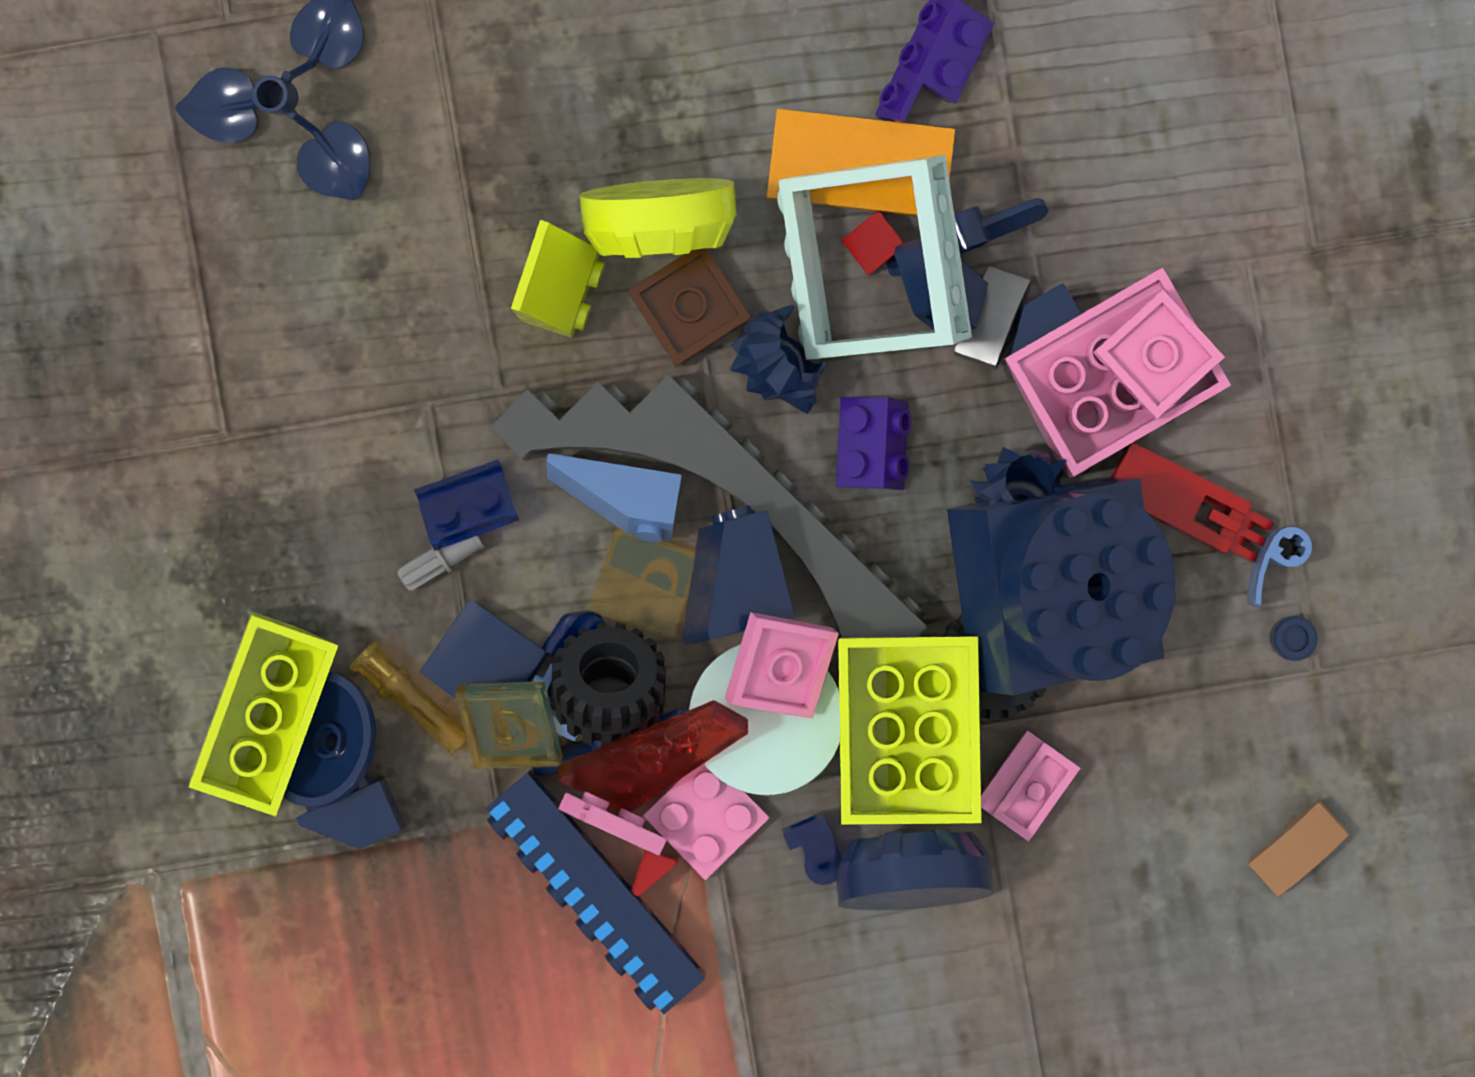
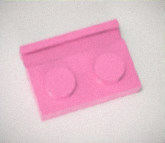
M1025 729L982 790L981 808L1029 842L1081 768Z
M586 791L582 799L565 793L558 808L559 810L656 855H660L667 839L642 828L646 819L623 808L620 809L618 816L607 812L606 810L610 803Z

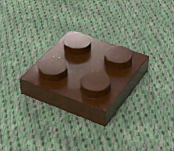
M707 248L691 250L690 253L683 254L627 290L675 367L686 362L751 319V316Z

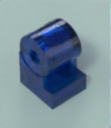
M823 811L782 828L789 850L802 846L804 851L803 865L809 879L820 885L835 882L836 871L842 856Z

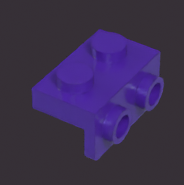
M840 397L836 487L904 490L905 479L909 473V460L906 455L907 435L912 424L907 401L892 398Z

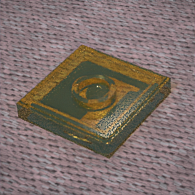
M616 526L589 611L674 639L689 594L695 552L664 541L657 543L639 540L635 535L627 534Z
M545 681L458 685L454 694L474 769L560 765L563 755Z

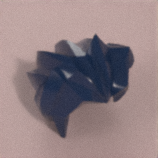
M795 305L783 307L772 312L765 311L756 314L749 320L742 333L730 345L738 353L731 364L730 371L748 375L746 391L761 394L764 401L780 399L808 414L813 404H817L814 390L819 385L820 377L826 369V363L814 364L810 359L806 360L805 350L801 343L787 335L784 322L795 309Z
M1003 447L998 462L984 464L985 468H982L986 474L987 481L970 480L979 496L974 498L975 502L980 503L990 500L1017 502L1054 494V487L1060 486V479L1067 461L1062 459L1054 463V460L1047 453L1041 454L1035 449L1027 454H1022Z

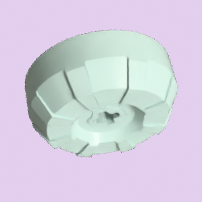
M741 644L736 645L720 654L709 664L694 688L689 707V728L694 747L705 766L718 779L737 790L757 795H775L798 789L813 780L825 769L838 748L840 742L838 687L833 677L827 671L813 719L731 705L725 699V695Z

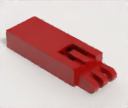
M1134 442L1126 446L1110 477L1140 478L1144 510L1153 519L1221 554H1226L1230 551L1254 563L1258 554L1249 548L1243 547V544L1247 540L1262 547L1266 538L1251 531L1253 524L1268 531L1274 525V522L1249 510L1252 505L1251 502ZM1202 502L1228 514L1227 516L1215 509H1211L1206 517L1207 520L1223 526L1220 532L1194 519Z

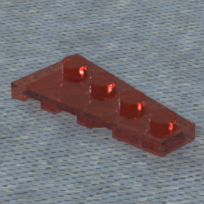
M712 700L558 765L557 780L583 794L586 791L609 802L608 807L618 812L621 808L632 812L748 734V719L721 703Z

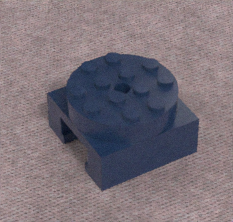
M1096 478L1054 487V494L1017 502L990 500L947 509L965 636H978L979 691L1014 696L1079 679L1088 681L1109 680L1132 671L1140 664L1165 658L1162 637L1168 627L1176 601L1175 569L1169 545L1162 531L1152 517L1144 510L1140 478Z

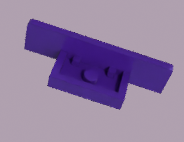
M929 0L919 13V23L910 42L905 45L900 53L899 65L891 82L885 86L880 95V105L875 116L884 121L904 123L921 87L945 102L956 104L995 23L964 4L963 0Z

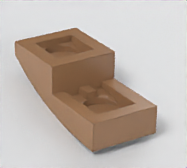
M1319 799L1285 825L1283 833L1250 857L1248 865L1275 895L1280 897L1334 851L1349 836L1350 832Z

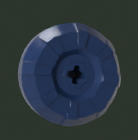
M934 829L929 832L905 834L901 831L885 833L884 836L870 839L858 838L850 842L836 871L838 906L846 909L901 910L938 907L980 900L994 894L990 854L973 832L959 833L951 832L950 829Z

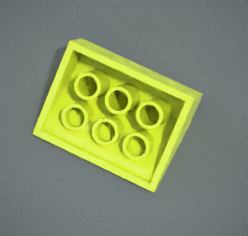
M978 636L840 637L838 639L841 825L981 823Z

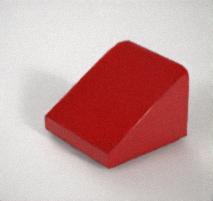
M878 210L841 240L868 276L895 256L896 246L904 244Z
M644 850L631 890L633 895L640 896L678 863L679 857L661 851L660 855H656L648 850Z

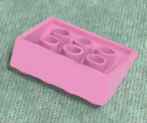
M1163 267L1004 359L1057 462L1066 459L1067 462L1063 471L1066 478L1076 476L1231 386L1218 363L1158 419L1154 420L1093 353L1162 289L1194 322Z

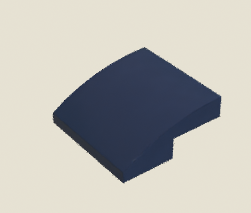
M470 599L419 673L471 710L467 697V690L469 688L527 686L549 653L521 632L506 624L481 604ZM508 694L482 695L483 699L490 700L496 727H499L507 715L503 699L508 698Z

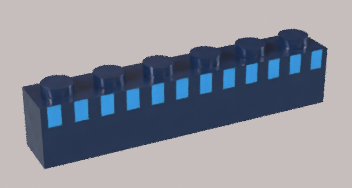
M529 770L486 808L491 814L487 819L488 823L502 839L505 840L510 836L521 849L516 854L530 872L534 874L539 870L550 882L546 890L562 908L569 904L580 918L575 923L582 933L591 942L598 938L609 952L605 955V958L620 976L627 972L638 984L634 991L644 1005L650 1010L657 1006L664 1015L705 979V971L640 896L633 895L631 885L568 813L558 809L560 803L537 776Z

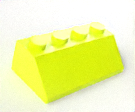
M252 611L191 775L189 788L276 816L336 654L338 644L296 626Z

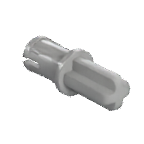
M469 523L467 527L439 544H436L435 541L430 543L432 548L401 566L397 570L398 576L409 591L415 590L444 571H447L448 574L453 572L452 566L476 551L485 548V545L473 525Z

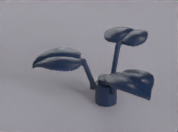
M311 0L297 14L290 31V43L293 50L301 55L310 57L306 63L291 71H284L281 78L275 76L262 77L255 85L246 74L237 69L229 67L215 69L202 77L188 95L175 106V109L182 119L194 130L210 139L223 143H238L248 139L255 133L258 127V117L254 110L255 108L275 115H286L315 137V139L306 141L298 152L297 169L303 182L319 194L355 201L363 194L370 176V153L364 137L355 127L343 121L330 123L321 133L315 125L296 112L295 108L299 97L296 87L292 84V80L314 68L318 60L324 66L332 69L342 68L353 62L363 47V24L353 0Z

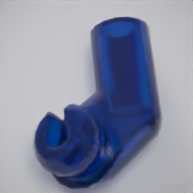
M590 610L566 613L559 619L541 648L554 656L558 648H564V640L569 635L577 638L579 629L588 626L590 630L597 629V623H604L605 621L599 613Z

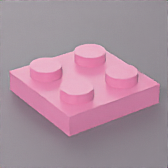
M1163 289L1093 352L1154 420L1158 419L1225 358Z
M750 612L725 699L735 706L813 719L839 633L828 626Z
M701 759L643 814V817L667 839L669 844L704 880L717 870L770 818L748 793L737 790L718 779Z

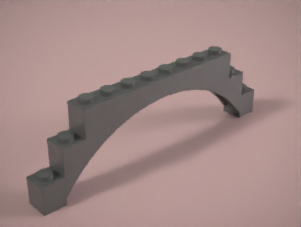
M667 374L631 412L625 409L631 401L615 385L611 383L605 389L597 381L560 420L555 415L561 408L542 390L535 396L526 389L489 427L524 461L534 452L564 449L608 450L639 455L679 467L699 476L734 496L746 506L750 505L751 510L755 513L767 510L771 527L799 557L819 587L836 622L840 637H918L927 628L920 620L926 613L907 595L902 600H899L888 589L893 581L876 564H873L868 569L856 558L861 550L843 532L836 538L823 526L829 520L826 515L811 501L803 506L792 495L797 489L796 486L779 470L771 475L759 463L765 456L750 441L745 438L739 444L727 432L733 425L716 408L713 407L707 413L695 401L700 393L683 376H680L675 381Z

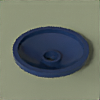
M329 672L283 796L294 804L318 808L337 803L348 796L359 785L370 766L376 742L375 717L367 696L351 679Z

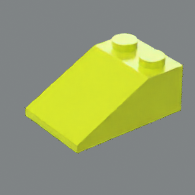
M540 220L511 306L512 311L524 323L573 338L576 329L583 331L591 310V305L586 304L585 300L590 286L598 288L605 262L599 261L600 255L594 246L551 223Z

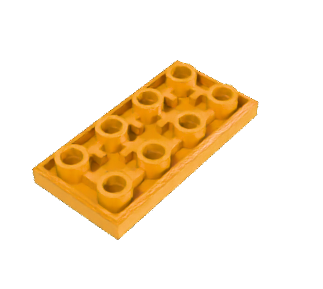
M777 109L766 200L778 201L777 197L780 190L778 180L939 155H946L950 179L955 129ZM912 176L809 190L811 205L870 212L878 210L880 213L918 217Z

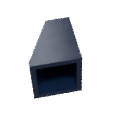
M748 505L711 516L713 525L700 528L698 531L682 635L684 643L707 641L745 631L750 612L785 619L795 617L768 511L765 510L752 514L751 507Z

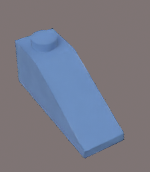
M548 453L546 461L547 479L627 534L635 535L639 540L650 543L661 542L662 539L672 541L681 490V474Z

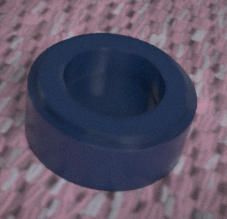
M1300 616L1281 618L1274 624L1270 632V644L1274 652L1281 658L1291 661H1299L1309 657L1315 650L1318 641L1317 632L1313 624Z

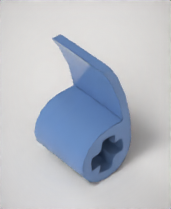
M1297 527L1277 528L1265 537L1266 540L1257 553L1258 556L1250 574L1247 592V602L1250 605L1261 607L1263 580L1268 563L1278 567H1297L1308 560L1312 552V542L1304 530ZM1294 539L1291 546L1296 548L1295 554L1282 556L1280 553L1284 548L1279 547L1280 540Z

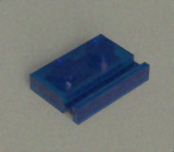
M499 459L414 489L420 504L419 507L428 538L434 551L519 521Z

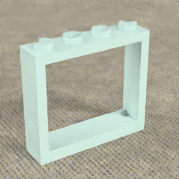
M946 155L797 175L778 180L780 189L777 197L778 206L784 215L786 228L784 245L786 254L791 260L793 273L791 290L793 299L798 305L800 318L798 334L800 343L805 350L806 360L954 345L972 337ZM912 176L934 330L832 341L809 190Z

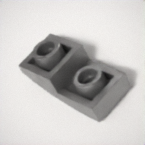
M988 266L983 279L989 284L977 327L971 330V338L957 343L954 356L996 370L1013 335V324L1029 293L1030 280Z

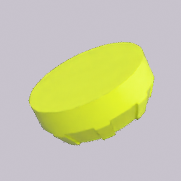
M688 178L644 181L597 188L580 194L584 234L601 256L624 255L625 258H641L645 255L666 253L681 255L688 254L691 250L717 248L723 245L737 215L734 182L726 179Z

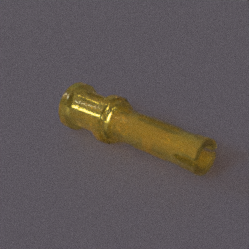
M375 639L348 669L352 673L359 672L378 690L376 695L380 699H392L452 756L471 734L464 730L437 703L408 678L410 676L409 669L404 665L399 667L379 649L381 644Z

